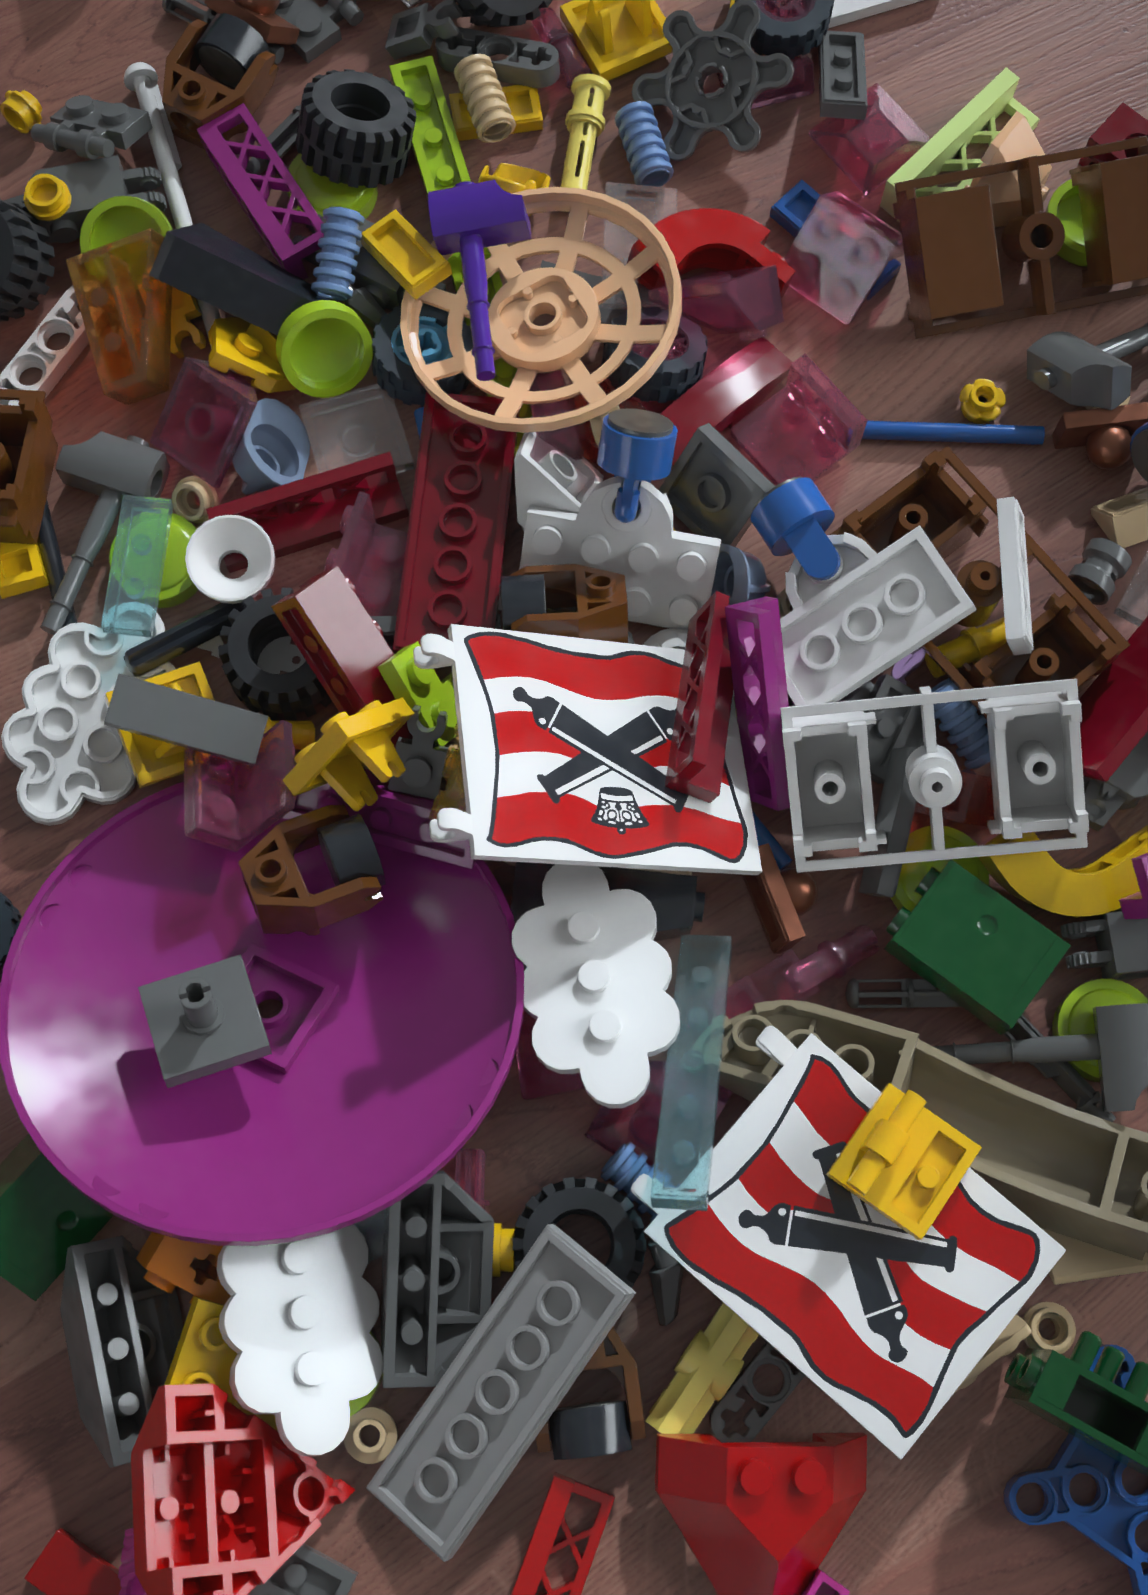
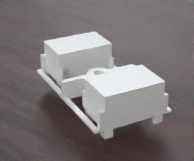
M1076 678L932 693L930 686L919 687L920 694L780 708L797 873L1088 847L1087 832H1089L1088 813L1085 810L1080 733L1082 709L1081 703L1078 700ZM986 699V701L978 702V707L981 713H987L995 820L987 821L991 834H1002L1004 839L1023 838L1022 833L1068 829L1076 837L945 848L942 807L951 804L960 794L962 776L952 753L945 747L937 745L933 704ZM921 705L924 745L918 747L910 754L906 762L905 772L913 797L920 804L929 807L933 850L806 861V857L813 856L814 851L859 848V852L878 851V844H887L885 830L876 831L868 751L867 725L876 724L875 712L864 713V711Z

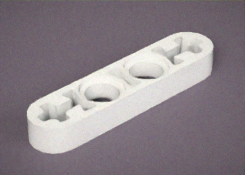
M78 283L66 290L0 374V389L45 391L46 399L108 317L109 308L98 287L90 283ZM80 303L84 305L93 303L94 308L92 310L83 308L79 312L77 308ZM76 321L79 325L78 329H76L73 325ZM66 333L70 335V341L63 349L51 350L47 348V341L53 334ZM36 367L43 371L41 379L36 384L25 386L19 383V377L24 370ZM0 400V405L19 406L18 400Z

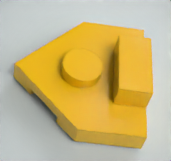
M238 317L215 319L208 331L209 342L212 345V350L209 354L210 367L225 374L230 368L238 374L253 378L251 386L267 393L296 390L288 381L278 362L276 355L277 335Z

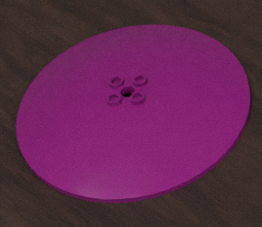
M294 765L241 767L206 774L177 783L145 797L113 816L76 846L46 879L28 906L18 926L3 967L0 983V1063L7 1090L15 1109L38 1149L59 1174L89 1200L113 1215L141 1228L183 1241L217 1246H262L295 1242L342 1229L363 1221L392 1206L434 1176L476 1132L493 1106L507 1078L519 1041L524 1013L523 962L517 958L512 947V931L515 927L513 914L500 885L484 860H477L473 868L470 869L374 843L386 882L385 885L381 886L382 890H380L383 896L382 901L368 911L319 929L320 934L316 936H310L298 931L288 935L263 933L247 894L238 862L277 824L288 820L281 818L286 785L283 779ZM320 845L295 854L294 860L309 893L315 895L336 887ZM241 954L257 1006L268 999H275L283 1004L282 1010L276 1016L261 1018L272 1054L167 1088L138 987Z

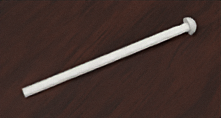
M136 62L126 69L124 84L127 89L136 91L141 110L148 111L152 129L148 131L159 172H161L162 183L175 227L178 229L193 225L178 174L182 164L162 103V97L157 84L158 75L149 64ZM197 298L208 335V331L215 319L221 318L220 312L217 307ZM230 368L226 374L218 371L221 377H230L236 374Z

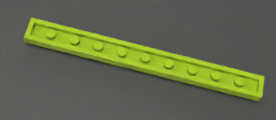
M433 56L390 65L393 85L400 87L405 92V97L411 98L414 104L413 109L416 111V122L411 146L427 199L428 192L453 188L457 183L471 181ZM487 247L484 248L485 260L491 257ZM461 252L454 253L447 260L453 273L450 276L456 293L464 282ZM499 271L487 280L489 303H491L495 294L503 286ZM464 317L465 324L471 328L470 318ZM502 358L494 361L495 377L492 381L510 388L518 369L506 363ZM532 384L529 391L535 392L534 385ZM486 393V396H487V397H494V396H492V395ZM523 404L520 408L519 418H531L535 413L543 417L540 405ZM518 432L515 456L524 435L522 432Z

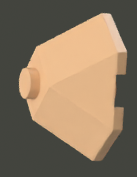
M1016 111L991 142L981 159L983 163L980 167L1036 155H1045L1023 114ZM1051 164L1039 166L1043 202L1050 191L1045 186V183L1052 169ZM1017 170L973 178L971 185L964 187L990 185L994 227L1006 226L1013 218L1022 215Z

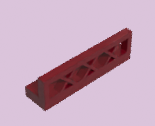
M390 451L206 509L209 520L217 516L238 515L251 519L260 525L271 540L275 559L409 517L408 508L397 480L395 465ZM230 553L224 557L229 573L248 568L247 558L240 553Z
M718 591L689 620L665 787L711 803L720 795L734 690L725 606L729 605L730 596Z

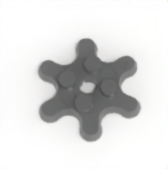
M739 0L734 3L729 9L724 23L713 31L699 29L693 16L684 10H676L666 18L663 24V33L673 48L671 63L661 72L646 73L637 78L632 87V96L635 102L645 101L651 104L652 107L664 105L672 111L673 124L664 140L665 151L672 160L683 161L692 157L701 138L707 133L716 130L726 135L730 146L738 152L754 150L761 139L759 124L751 115V107L754 100L766 90L786 87L792 80L794 67L788 56L783 53L760 56L752 51L751 39L760 22V10L753 1ZM712 73H723L724 87H720L713 93L705 94L703 85L707 77Z

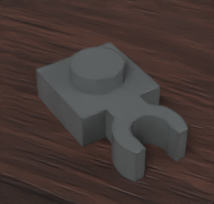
M445 0L435 8L428 2L393 14L385 49L394 60L412 54H420L431 48L433 38L449 39L457 35L459 29L452 20L461 17L463 12L454 0Z
M415 705L412 708L414 714L407 721V727L413 739L399 737L395 748L406 771L399 778L392 776L389 779L388 790L437 800L449 747L436 745L435 740L444 733L448 723L447 712L440 711L437 725L427 728L419 721L421 706Z

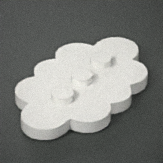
M137 603L122 605L108 615L101 628L81 622L72 623L59 629L51 638L49 644V664L33 670L24 680L22 696L26 708L14 713L4 725L1 739L2 748L9 760L23 770L16 788L18 803L24 813L36 823L48 826L62 824L75 816L85 800L100 805L115 804L125 799L134 789L136 777L117 728L104 725L108 711V705L104 696L105 693L114 690L118 674L145 680L175 670L174 665L167 662L140 677H135L129 671L123 657L127 650L165 631V626L160 616L150 607Z
M555 864L547 872L542 883L544 906L527 911L517 920L512 931L513 950L517 958L523 962V967L525 968L524 1010L532 1018L536 1019L532 1030V1045L539 1061L547 1069L559 1074L580 1073L587 1094L597 1104L608 1108H625L636 1103L647 1090L650 1082L648 1057L666 1051L676 1041L680 1030L678 1007L674 999L665 992L672 978L671 959L667 951L660 944L653 941L657 932L656 912L651 902L644 895L630 889L610 891L608 881L598 866Z
M353 1224L328 1234L295 1242L262 1246H223L218 1255V1277L221 1285L231 1296L220 1313L219 1329L222 1339L237 1353L230 1368L229 1384L233 1397L242 1408L254 1414L275 1413L280 1439L289 1450L301 1456L322 1455L334 1450L344 1440L350 1423L349 1401L370 1393L377 1386L383 1372V1356L380 1346L369 1333L379 1316L380 1302L376 1291L362 1278L368 1264L369 1249L364 1235Z

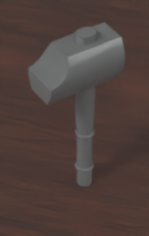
M1148 323L1144 327L1124 333L1096 346L1070 332L1058 331L1047 334L1027 349V379L1037 384L1041 389L1051 392L1072 405L1112 410L1130 396L1132 366L1121 361L1120 358L1148 346Z
M101 431L83 443L63 445L55 469L63 484L99 495V498L81 534L75 554L71 555V563L54 599L49 601L51 605L40 626L42 630L49 634L55 635L63 627L68 614L72 612L71 607L90 567L94 566L93 561L102 548L122 504L150 512L161 496L169 475L170 465L164 452L150 448L149 443L139 437L129 435L127 439H123Z
M1148 1003L1094 1007L1095 1034L1047 1036L1017 1041L1010 1039L1008 1042L955 1045L953 1042V1045L933 1047L969 1065L1012 1062L1014 1065L1015 1062L1049 1063L1098 1060L1103 1112L1135 1110L1139 1095L1148 1087Z

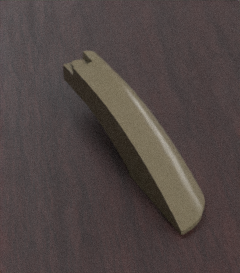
M765 1001L754 1004L753 1009L739 1014L731 1019L725 1016L716 1022L698 1040L687 1059V1066L742 1098L753 1102L783 1067L757 1047L755 1042L762 1031L769 1025L774 1026L797 1049L812 1033L880 1092L888 1083H891L904 1093L907 1090L917 1093L926 1100L927 1103L924 1106L926 1109L980 1145L982 1148L970 1165V1168L1039 1227L1141 1261L1145 1252L1148 1253V1133L1070 1108L1015 1086L919 1040L918 1033L805 1001Z

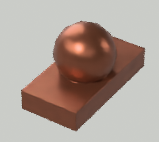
M205 0L204 2L207 4V7L218 14L227 13L245 21L259 32L267 43L292 45L297 42L300 28L275 14L280 0Z
M1148 402L1120 405L1112 410L1096 408L1064 412L1052 433L1054 448L1063 449L1086 446V454L1090 462L1098 468L1112 470L1120 467L1131 456L1130 443L1134 432L1148 422Z
M767 843L758 846L762 872L759 875H742L771 950L772 952L774 951V954L791 949L806 936L798 916L810 911L815 904L817 887L816 882L807 872L797 873L796 868H786L780 871L770 845Z

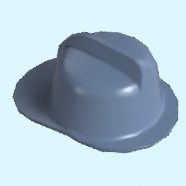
M269 398L255 402L249 412L243 435L232 451V463L236 472L243 480L241 491L245 495H250L255 491L261 492L303 479L310 455V439L307 429L299 416L284 403Z
M720 544L711 596L716 591L730 596L729 605L762 598L765 596V593L770 592L771 585L766 583L765 568L759 558L729 544Z

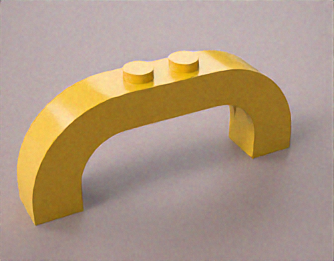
M1148 825L1095 862L1080 868H1063L1054 861L1047 851L978 858L992 878L1002 888L1024 902L1061 915L1076 917L1101 915L1121 908L1119 899L1140 891L1131 859L1148 853ZM1035 832L1022 833L1023 838L1004 839L1002 834H999L984 845L1036 841L1039 838Z

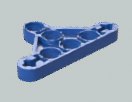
M1101 1344L1090 1371H1094L1105 1346H1112L1124 1353L1125 1359L1121 1365L1122 1371L1118 1372L1114 1382L1115 1385L1124 1389L1136 1364L1133 1356L1125 1348L1118 1345ZM1069 1433L1048 1468L1021 1472L1012 1476L1006 1483L1003 1491L1004 1503L1007 1511L1015 1519L1028 1525H1044L1064 1521L1128 1568L1134 1595H1148V1568L1142 1570L1141 1567L1142 1562L1148 1563V1552H1143L1135 1541L1136 1527L1141 1522L1148 1520V1487L1142 1494L1137 1496L1130 1495L1124 1489L1121 1476L1127 1465ZM1079 1473L1089 1474L1094 1479L1097 1487L1095 1498L1086 1505L1076 1504L1069 1493L1070 1481ZM1028 1482L1038 1484L1044 1493L1043 1507L1033 1515L1024 1514L1016 1502L1018 1489Z

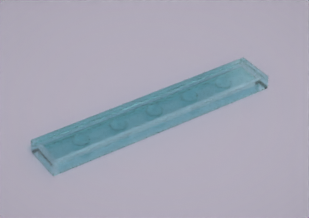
M681 935L674 1001L680 1014V1030L676 1041L668 1048L650 1196L652 1208L707 1211L732 955L731 936Z

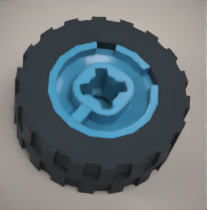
M423 303L419 316V341L422 357L427 365L453 356L447 337L449 312ZM401 305L394 307L389 314L385 313L380 318V324L374 328L372 338L373 375L377 377V384L381 389L384 388L390 397L403 401V404L410 406L415 404L424 407L427 390L417 379L404 350L400 329ZM463 321L462 338L466 352L473 350L472 332L470 326H467ZM463 373L437 380L436 382L445 393L460 394L463 388H467L470 381Z

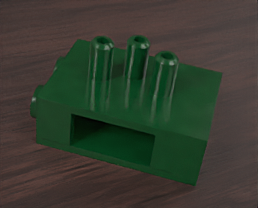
M950 859L941 872L932 866L914 890L922 896L912 911L902 906L885 929L893 937L884 950L1002 1035L1013 1028L1071 945L952 859Z
M29 1133L0 1164V1276L36 1302L65 1270L68 1247L90 1242L114 1215L89 1200L65 1180L40 1152Z
M1089 1331L1081 1332L1070 1358L1054 1350L1027 1348L1024 1355L1020 1353L1015 1355L1005 1374L1004 1382L1010 1386L1004 1397L1135 1471L1148 1475V1402L1145 1401L1148 1395L1147 1363L1142 1361L1136 1362L1124 1389L1115 1385L1114 1381L1125 1359V1355L1112 1346H1105L1094 1371H1090L1102 1340Z

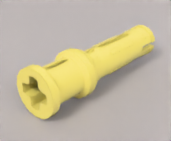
M580 74L572 80L571 91L574 94L572 109L568 111L565 119V125L570 134L560 187L585 190L588 187L596 137L605 128V118L602 115L604 102L610 97L611 93L609 82L595 74ZM591 88L594 89V93H590ZM578 155H580L579 166H578V172H577V177H576V176H575V172H576L577 160H578Z

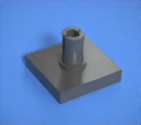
M707 423L697 428L659 491L662 494L666 493L673 513L695 535L721 539V543L736 547L752 524L750 518L753 507L765 493L775 486L710 423Z
M241 954L138 987L167 1088L272 1054Z

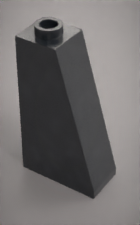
M204 223L167 231L149 274L163 283L277 336L283 322L297 308L313 301L332 300L316 295L311 290V284ZM332 300V301H336V302H340V303L344 304L343 302H341V301H339V300Z
M516 862L510 907L515 924L527 911L544 906L542 883L547 872L555 864ZM598 866L608 881L610 891L630 889L641 893L651 902L657 918V932L653 941L689 936L693 921L702 922L705 892L696 891L698 876Z

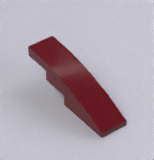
M760 336L733 354L660 413L670 419L678 430L671 470L698 427L710 423L719 433L726 427L732 429L795 369V364L764 336Z

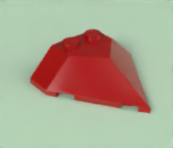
M215 1384L160 1386L131 1452L135 1575L147 1595H248L257 1585H263L322 1525L320 1521L335 1505L343 1504L355 1489L342 1479H332L316 1467L318 1461L311 1456H301L289 1450L280 1439L278 1431L255 1414L246 1415L227 1400L228 1394Z
M863 1432L813 1433L812 1442L721 1443L709 1433L657 1434L655 1491L683 1534V1538L718 1595H802L866 1492L867 1434Z

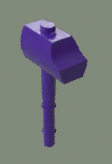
M496 180L479 183L465 181L457 183L453 188L428 192L429 215L432 235L438 252L441 255L461 252L464 288L468 301L467 310L470 313L473 341L471 353L475 359L476 378L480 381H489L495 377L493 357L495 349L492 347L488 312L490 303L488 302L484 248L532 239L531 225L522 195L504 191L496 183Z

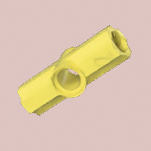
M722 1302L705 1330L698 1331L674 1368L676 1374L666 1389L662 1391L645 1421L661 1434H693L714 1401L719 1402L738 1376L744 1365L742 1358L759 1334Z

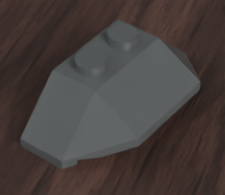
M438 1171L419 1188L397 1203L384 1209L380 1312L383 1388L436 1387L491 1307L494 1219L445 1171Z
M122 1235L68 1247L60 1305L80 1418L110 1468L131 1462L132 1449L158 1387L165 1384L184 1327L176 1287L172 1294L145 1280L144 1276L148 1270L136 1259L139 1251L133 1248V1244Z

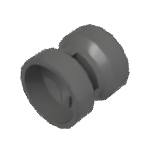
M1093 538L1082 553V563L1074 565L1068 574V578L1092 604L1104 605L1116 590L1115 580L1123 578L1130 568L1132 558L1125 549L1115 542L1105 538Z

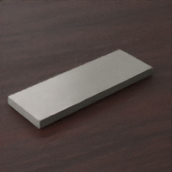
M547 1224L366 1489L443 1562L452 1559L636 1292L555 1224Z

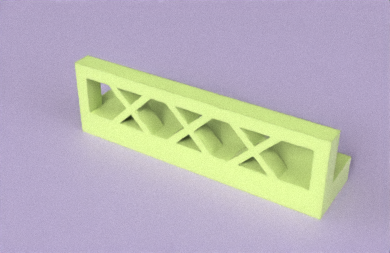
M1007 67L886 181L880 207L895 218L893 203H897L895 183L935 176L941 171H962L980 167L983 163L981 159H967L966 147L970 143H989L990 146L991 142L1000 133V131H996L995 119L1004 111L1011 117L1016 111L1023 114L1033 131L1040 119L1013 98L1020 78ZM973 178L961 180L957 187H937L935 185L915 189L916 197L964 189L966 185H971Z

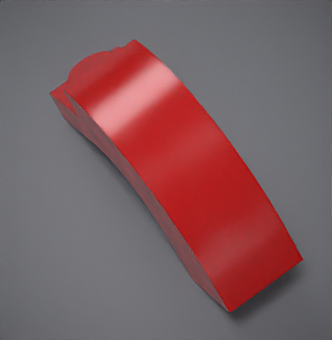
M716 208L690 209L672 214L654 224L664 236L675 256L679 276L698 268L721 269L739 278L766 301L775 306L785 295L796 272L780 254L771 252L764 246L771 230L742 214ZM639 239L632 245L627 263L646 248ZM658 263L636 279L659 298L667 291L664 275Z

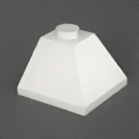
M535 413L531 418H536L540 416L537 413ZM555 430L529 432L523 435L514 459L517 522L525 531L526 516L530 505L578 513L584 495L597 481L599 483L603 481L604 476Z

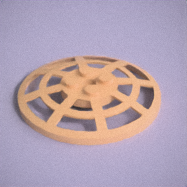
M548 187L513 193L522 195L527 214L552 211L570 212L564 237L535 238L516 243L510 247L507 244L487 247L491 254V257L485 260L487 280L500 270L507 281L495 294L488 312L492 347L495 349L494 361L502 358L506 363L518 369L510 388L492 380L480 381L476 378L474 356L471 351L466 352L462 338L464 317L470 318V313L467 310L468 301L464 282L459 287L456 295L433 287L415 300L405 290L401 303L400 319L404 350L417 379L430 396L448 411L471 423L495 430L522 433L553 431L581 424L610 411L640 389L653 376L666 358L677 335L682 313V286L674 254L660 231L648 218L633 207L606 194L580 188ZM588 215L603 218L623 227L637 237L646 248L624 266L618 258L606 249L583 241ZM433 241L431 245L438 251L435 241ZM453 254L442 255V256H443L446 260H448L449 257H451ZM559 254L555 268H537L523 273L517 263L518 260L535 255ZM578 257H582L600 265L611 276L592 288L587 281L573 272ZM658 263L663 272L668 290L667 323L661 325H640L641 300L635 280ZM622 290L627 303L626 325L601 324L599 305ZM423 303L449 312L447 337L453 356L427 365L422 357L419 341V316ZM542 314L555 316L554 320L547 325L537 326L533 324L535 318ZM595 342L619 344L610 358L592 374L589 373L580 360ZM659 343L656 350L637 373L624 385L606 395L598 384L606 380L620 367L634 344ZM563 369L573 383L554 390L529 391L537 373ZM463 373L480 390L503 401L495 415L477 411L451 398L441 389L436 381ZM579 394L588 403V405L577 410L553 416L515 418L523 404L554 403Z

